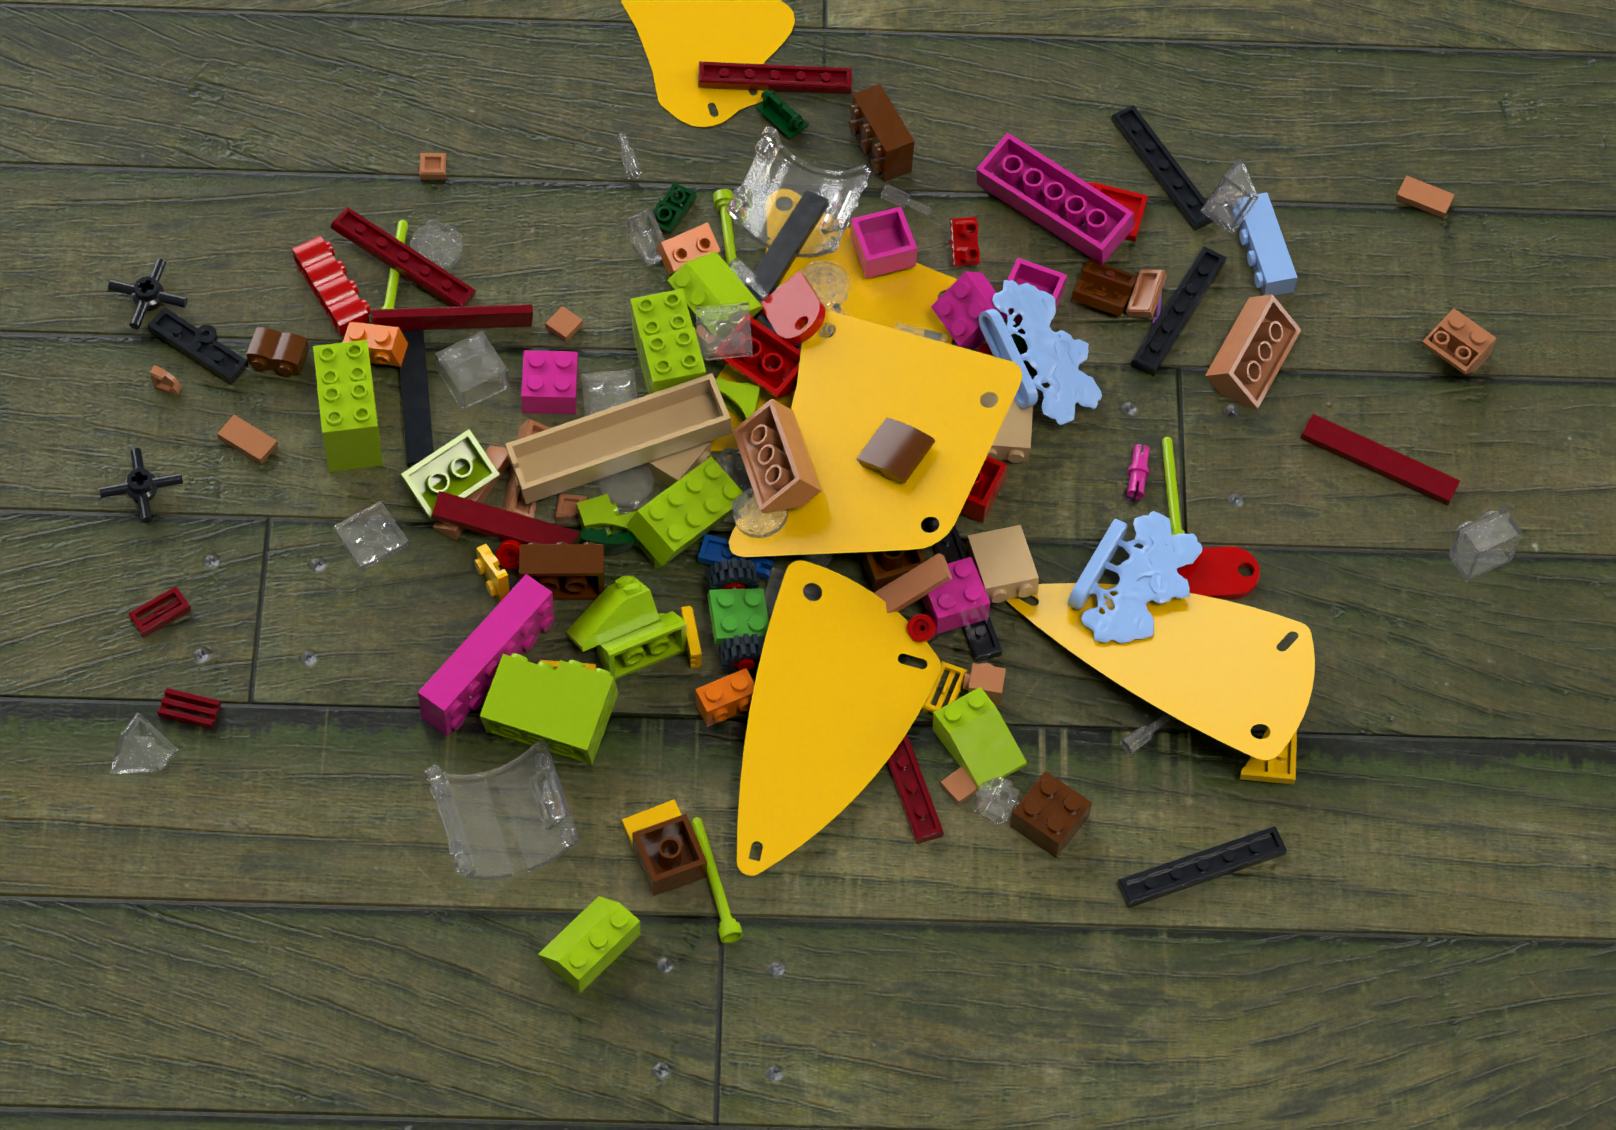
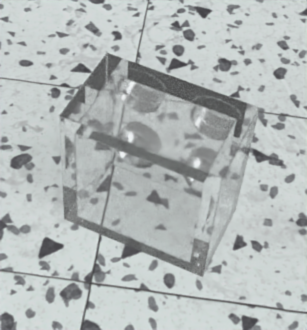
M483 331L435 353L437 372L462 410L510 387L508 369Z
M1505 507L1496 512L1495 510L1488 511L1480 519L1474 522L1466 521L1458 527L1448 556L1465 581L1470 580L1511 561L1522 536V531Z

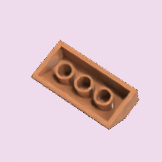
M1273 294L1249 297L1205 377L1219 394L1252 409H1258L1301 332L1300 327Z
M770 399L733 430L761 512L768 513L802 507L822 491L793 410L774 399Z

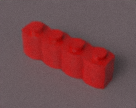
M318 236L291 248L295 264L340 336L345 335L349 322L369 324L368 315L371 314V309L365 299L361 300L359 298V290L353 280L349 281L345 276L347 275L346 268L341 260L336 261L334 258L335 252L329 241L325 242L321 236Z

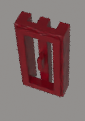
M175 586L129 612L128 617L134 623L135 628L139 630L142 638L190 612L191 607ZM177 597V599L174 600V601H172L171 603H169V604H167V605H165V606H161L162 604H164V603L170 601L171 599ZM154 610L153 613H151V614H149L148 616L142 618L141 620L138 619V618H140L141 616L147 614L148 612Z
M166 688L164 692L165 697L162 698L161 707L157 711L159 717L213 729L221 707L220 700ZM168 706L185 710V712L210 716V718L207 719L178 711L169 710Z

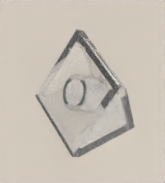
M1237 159L1226 172L1201 209L1203 214L1230 233L1236 232L1258 199L1242 159Z

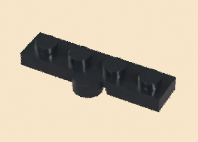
M166 307L147 325L151 333L230 384L248 367V360L218 342L216 329L211 325H202L197 328Z

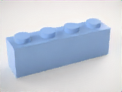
M1268 193L1237 198L1235 209H1232V218L1234 224H1238L1240 228L1239 237L1241 244L1247 248L1248 264L1254 268L1256 287L1261 288L1263 295L1273 294L1275 296L1294 292L1298 277Z

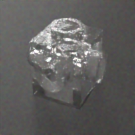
M1002 777L983 782L976 792L978 799L972 812L996 825L1005 822L1019 803L1017 797L1020 791L1012 787L1013 783Z

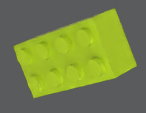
M711 456L637 510L626 526L655 559L664 566L735 513L747 496Z

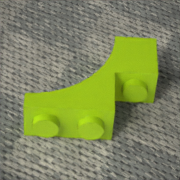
M723 378L715 379L726 408L741 423L758 410L760 386H754L747 382H731Z
M608 494L576 503L577 517L582 530L593 527L595 530L605 527L608 536L617 531H622L623 534L631 532L626 525L637 511L620 515L617 504L611 503ZM636 537L637 542L634 545L645 553L654 569L664 567Z

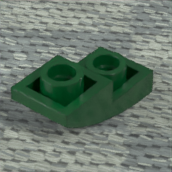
M673 182L663 201H658L647 223L671 234L697 198V193Z
M590 527L580 531L573 544H584L586 542L604 544V555L629 552L637 540L632 532L623 534L622 531H617L608 536L605 527L596 530Z

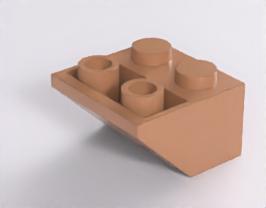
M1453 308L1422 341V345L1463 374L1475 372L1489 358L1497 338Z

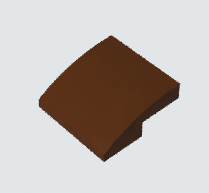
M1089 259L1082 270L1080 280L1073 290L1071 300L1121 316L1132 294L1138 275L1105 264L1101 265L1097 261Z
M887 417L857 457V460L861 466L881 471L885 478L906 483L935 443V440L928 434L908 424Z

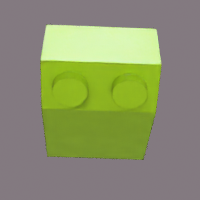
M623 576L618 578L614 584L609 585L571 625L566 634L584 652L656 622L660 618L650 589L634 576Z
M981 687L933 712V732L960 767H963L979 791L1027 765L1023 754L997 707Z

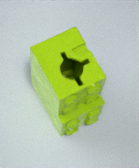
M683 289L630 299L632 332L648 395L705 376L704 361Z
M360 340L313 346L322 435L329 472L383 466L368 341Z
M512 653L511 656L503 654L480 713V719L486 732L593 765L619 694L615 679L611 676L612 674L601 668H596L595 671L584 668L585 665L576 660H569L568 662L560 660L557 670H554L552 665L545 662H538V664L528 662V659L520 654Z

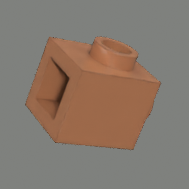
M973 663L971 673H965L963 689L968 690V693L981 687L994 705L1000 706L1006 668L994 667L989 663Z

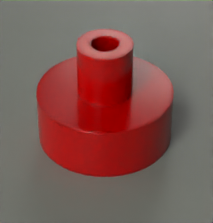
M509 539L499 545L496 558L502 567L506 569L519 567L521 543Z
M917 614L908 622V634L913 640L918 642L930 641L937 632V624L931 616Z

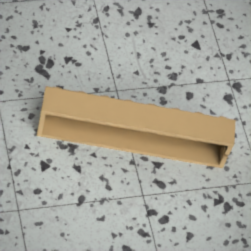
M713 373L506 443L505 445L525 503L529 504L732 434L733 432L730 415Z

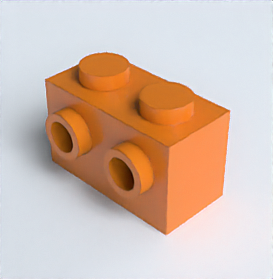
M708 222L665 240L656 246L668 275L675 273L690 260L715 251L717 253L721 252Z
M349 322L343 342L367 340L370 363L401 367L408 342L399 327Z
M747 668L695 689V705L707 727L750 710L755 683Z

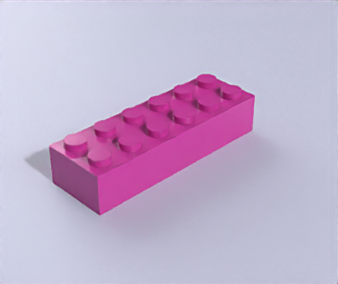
M1008 132L976 169L977 185L1101 265L1106 262L1134 228V213Z
M526 574L418 691L421 718L446 736L453 730H458L463 725L467 714L471 710H476L481 705L484 696L491 687L502 655L511 656L512 653L522 655L525 650L529 651L533 648L537 637L543 631L546 632L551 628L555 620L552 591Z

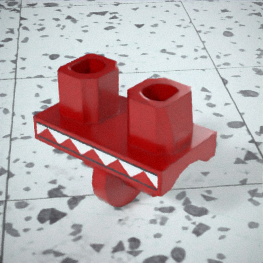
M977 217L949 219L951 239H948V245H951L952 266L980 264Z

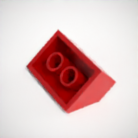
M749 315L744 317L714 352V356L777 399L792 393L791 390L797 386L801 350Z

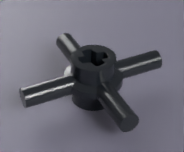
M156 259L150 276L138 279L135 285L110 280L108 290L132 295V299L137 305L129 324L133 329H139L146 311L157 309L161 302L183 308L187 306V297L166 293L159 283L166 266V262L163 259Z
M134 448L130 451L133 470L128 474L125 483L99 487L100 496L105 498L127 494L134 501L138 502L141 522L150 523L152 515L149 501L153 499L158 488L183 484L182 474L155 477L147 469H144L141 449Z

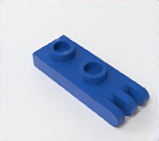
M705 534L698 555V562L714 566V563L719 562L721 564L724 559L731 561V558H736L739 561L740 558H744L745 561L750 560L752 564H755L757 577L769 579L770 570L774 565V562L771 560H775L776 556L740 557L730 551L728 539Z

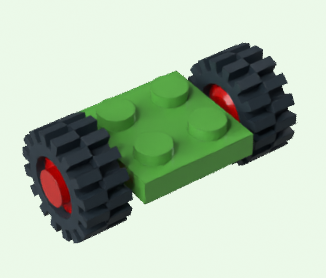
M731 558V561L724 559L721 564L716 562L714 567L710 566L708 568L709 571L706 573L709 587L707 597L714 643L720 644L718 652L721 670H723L724 674L728 673L730 675L747 668L749 674L754 673L756 675L769 626L764 589H758L756 566L754 563L752 564V561H745L744 558H740L739 561L736 558Z

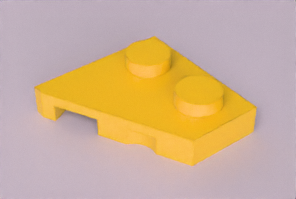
M484 544L476 548L477 559L474 560L478 573L480 575L484 574L488 580L485 583L490 596H496L500 603L510 592L508 574L505 569L500 571L498 559L493 555L488 545Z
M1269 728L1264 733L1262 739L1269 737L1271 733ZM1297 731L1276 758L1265 761L1251 756L1246 766L1241 770L1240 780L1294 784L1296 780Z

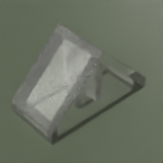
M652 208L627 218L628 241L644 264L649 267L661 261L656 246L665 240Z

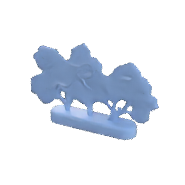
M1004 280L1003 290L995 293L992 301L1000 312L1007 314V326L1001 314L995 309L981 312L979 315V325L993 356L1015 362L1022 371V380L1014 397L1017 405L1023 409L1035 405L1038 401L1037 389L1043 392L1044 396L1042 402L1043 414L1056 419L1059 425L1074 420L1076 403L1083 407L1096 408L1098 401L1102 397L1101 390L1093 377L1086 375L1078 369L1079 364L1088 358L1089 344L1080 339L1074 340L1070 334L1063 330L1058 332L1051 330L1050 323L1056 314L1054 296L1045 291H1039L1029 283L1018 285L1013 280ZM1011 308H1013L1014 310L1012 315H1010L1008 311ZM1017 314H1020L1022 322L1015 328L1013 325H1016L1013 319ZM1023 329L1026 333L1021 334L1018 330ZM1015 333L1025 340L1028 347L1026 353L1020 355L1011 337L1012 334ZM1025 360L1037 371V375L1033 380L1023 362ZM1048 382L1050 387L1044 388L1042 384Z
M1152 511L1149 515L1135 518L1133 525L1136 537L1134 540L1126 542L1123 539L1127 531V524L1116 518L1113 520L1074 586L1068 600L1069 606L1079 610L1084 607L1091 594H1096L1098 607L1088 609L1081 617L1083 625L1093 630L1096 642L1107 643L1110 640H1114L1123 644L1134 639L1151 637L1154 634V619L1151 613L1148 612L1147 602L1153 600L1162 604L1170 601L1172 597L1184 598L1190 596L1188 580L1178 574L1177 568L1186 564H1193L1202 552V545L1197 541L1195 534L1179 533L1175 536L1172 535L1170 519ZM1137 543H1140V544H1142L1144 547H1143L1142 549H1140V548L1134 547V545H1136ZM1121 546L1130 556L1121 565L1116 566L1110 563L1118 547ZM1106 569L1118 573L1120 581L1116 587L1104 590L1097 584ZM1111 591H1117L1118 594L1115 595V596H1112V595L1110 594V592H1111ZM1105 595L1114 602L1115 607L1113 610H1109L1104 602L1107 601L1104 598ZM1100 607L1104 608L1105 614L1099 612Z

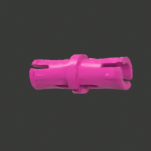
M1137 444L1133 447L1132 464L1128 468L1130 479L1127 496L1132 499L1135 491V499H1142L1144 497L1145 480L1149 475L1147 465L1150 448L1144 445L1143 452L1141 453L1142 444Z

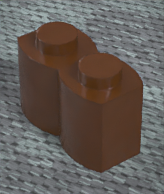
M258 327L254 332L246 353L248 364L259 371L276 370L283 376L300 375L309 352L308 339L293 333H280L273 329Z

